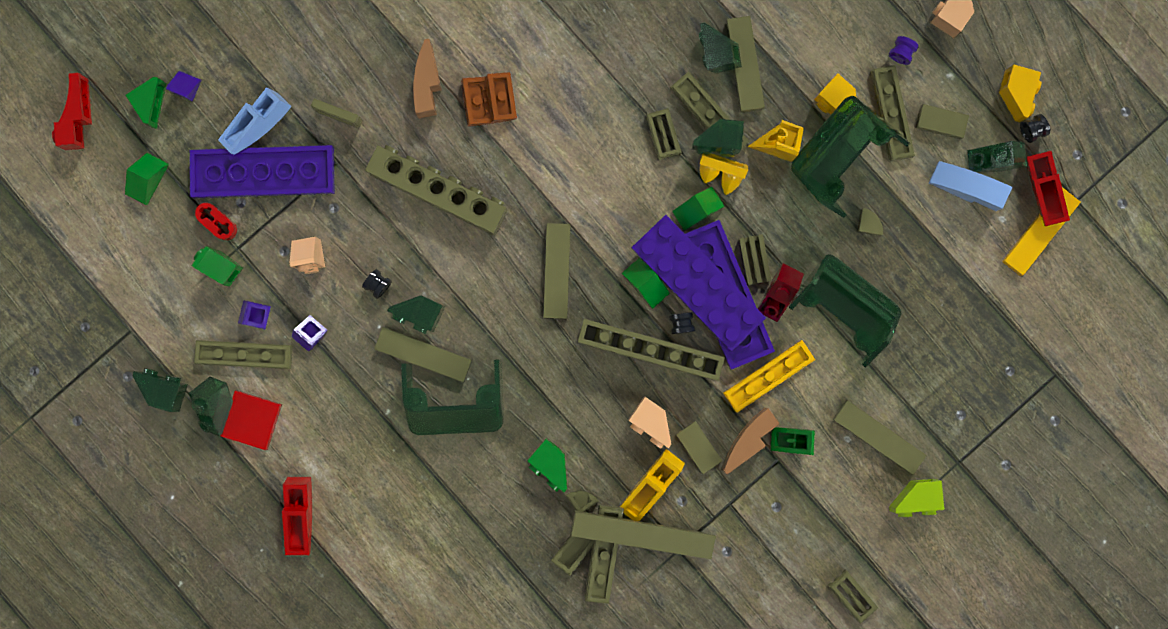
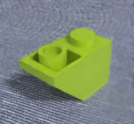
M938 479L911 480L889 506L890 511L898 514V517L913 516L912 512H922V515H936L937 510H944L942 481Z

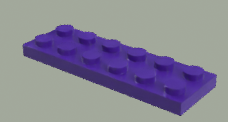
M332 145L245 148L235 155L231 154L227 149L190 150L191 198L335 194L334 147Z
M667 215L661 218L631 247L646 265L658 275L730 351H733L766 319Z
M720 220L686 233L685 235L756 307ZM763 322L733 351H730L717 338L730 370L775 352Z

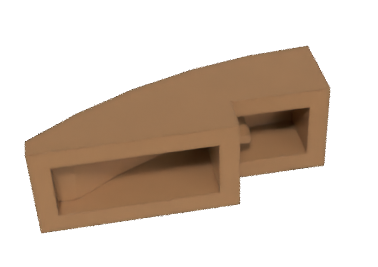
M425 39L414 74V105L419 119L437 115L433 92L442 90L430 39Z
M763 408L738 434L722 466L725 474L732 472L766 446L761 437L780 424L769 408Z

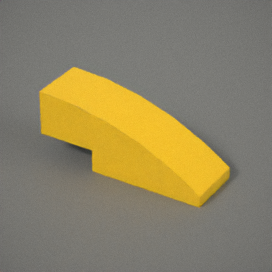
M665 449L620 505L624 509L623 513L634 521H640L680 474L685 463Z

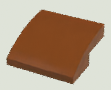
M510 72L487 74L486 77L462 78L461 85L468 127L517 119Z

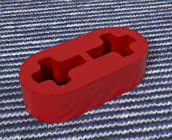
M202 203L196 208V219L217 238L228 241L236 236V224L216 206L210 203ZM205 209L209 210L210 214L215 218L213 221L209 218H204L205 214L203 211ZM221 223L228 226L227 229L230 232L228 234L222 233L223 230L218 224Z

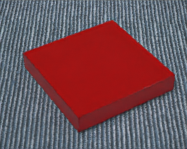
M235 390L220 436L268 450L282 404Z

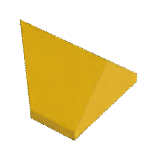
M782 120L779 125L747 147L792 162L799 154L804 128Z

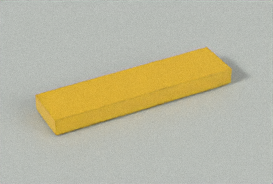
M1062 187L1070 217L1081 201ZM1039 213L1002 262L1019 276H1023L1065 222L1045 227Z
M800 340L723 392L734 411L738 413L816 359L803 340Z

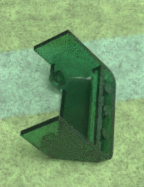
M849 96L841 102L799 152L798 156L792 161L791 170L819 203L845 218L847 214L836 203L845 189L844 182L840 179L842 174L870 142L877 146H883L892 137L906 147L910 142L855 96Z
M827 254L799 288V291L788 307L793 310L800 302L805 307L814 308L819 303L855 331L853 338L856 347L866 352L862 362V366L865 368L891 343L902 314L895 302L837 257Z
M494 360L495 384L483 385L478 389L476 405L428 407L426 393L420 388H413L412 364H401L402 401L408 427L413 434L495 432L503 426L502 360Z

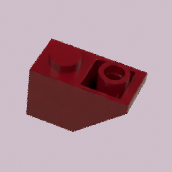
M783 263L772 279L757 309L764 316L778 322L799 291L804 273Z

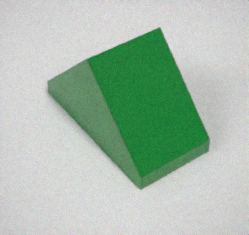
M152 77L125 95L142 122L157 129L167 85L158 77Z
M149 153L143 155L126 171L125 195L148 205L169 164Z
M710 187L692 196L674 209L672 213L682 229L686 231L725 206L713 187Z
M640 258L621 273L652 309L670 294L658 275Z
M775 427L772 429L771 451L814 455L815 431Z

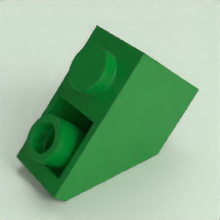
M208 246L200 249L195 254V261L191 265L218 283L229 287L243 269L241 265L222 251Z
M546 438L527 460L530 463L529 469L536 475L540 476L543 474L549 479L547 484L556 492L559 490L565 492L567 490L565 453Z

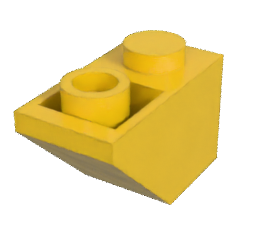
M1014 64L1005 70L999 94L1014 120L1020 123L1031 117L1034 112L1035 103H1033V100L1041 88L1042 82L1039 81L1041 72Z
M837 73L814 100L817 102L820 110L825 113L829 112L835 118L834 121L838 126L850 130L858 122L856 89Z

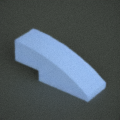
M266 87L253 106L245 103L218 140L231 154L235 155L266 134L282 119L292 106L277 92Z
M941 161L937 163L929 181V184L970 203L977 202L994 211L1003 209L1012 190L1011 186Z

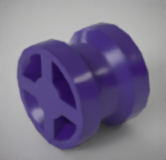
M898 36L895 40V47L890 50L888 55L897 63L909 65L912 61V54L917 51L919 46L908 37Z

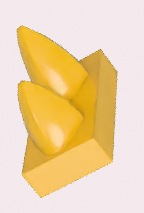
M703 151L700 159V175L703 182L708 183L715 179L720 171H722V189L724 194L728 195L740 185L742 179H745L748 165Z

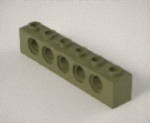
M377 145L365 169L369 175L496 236L507 213V208L504 207L505 203L495 197H492L491 200L482 196L483 192L471 186L470 189L461 186L462 182L452 176L446 179L440 176L441 172L431 166H428L426 169L419 165L420 161L407 155L406 158L397 155L399 151L388 145L385 148ZM394 163H400V171L395 174L390 173V167ZM414 174H422L420 183H411V178ZM440 183L444 185L442 193H432V188L435 184ZM464 194L465 201L462 204L456 205L453 203L455 195ZM478 204H484L487 207L483 215H476L474 213V209Z
M587 319L583 321L578 343L714 381H719L725 357Z

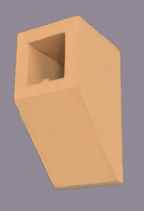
M946 0L944 3L940 1L932 12L935 17L931 24L952 38H955L974 14L972 0Z
M310 237L293 240L291 242L290 267L298 269L299 272H304L305 274L319 272L318 268L325 267L321 239Z
M643 397L628 419L632 423L630 428L640 435L646 432L652 436L649 441L660 449L663 446L669 448L671 446V439L665 410L648 398Z

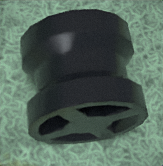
M1038 114L1032 120L1022 121L1020 123V130L1024 139L1032 143L1040 136H1048L1050 134V125L1044 115Z
M375 269L366 278L362 288L370 290L373 296L379 299L389 288L392 280L384 278L381 272Z
M693 312L669 316L670 321L673 323L672 335L695 331V326L692 325L691 321Z

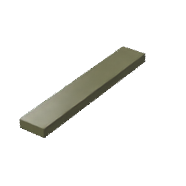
M581 511L574 512L570 535L573 537L705 559H712L716 535L711 533Z

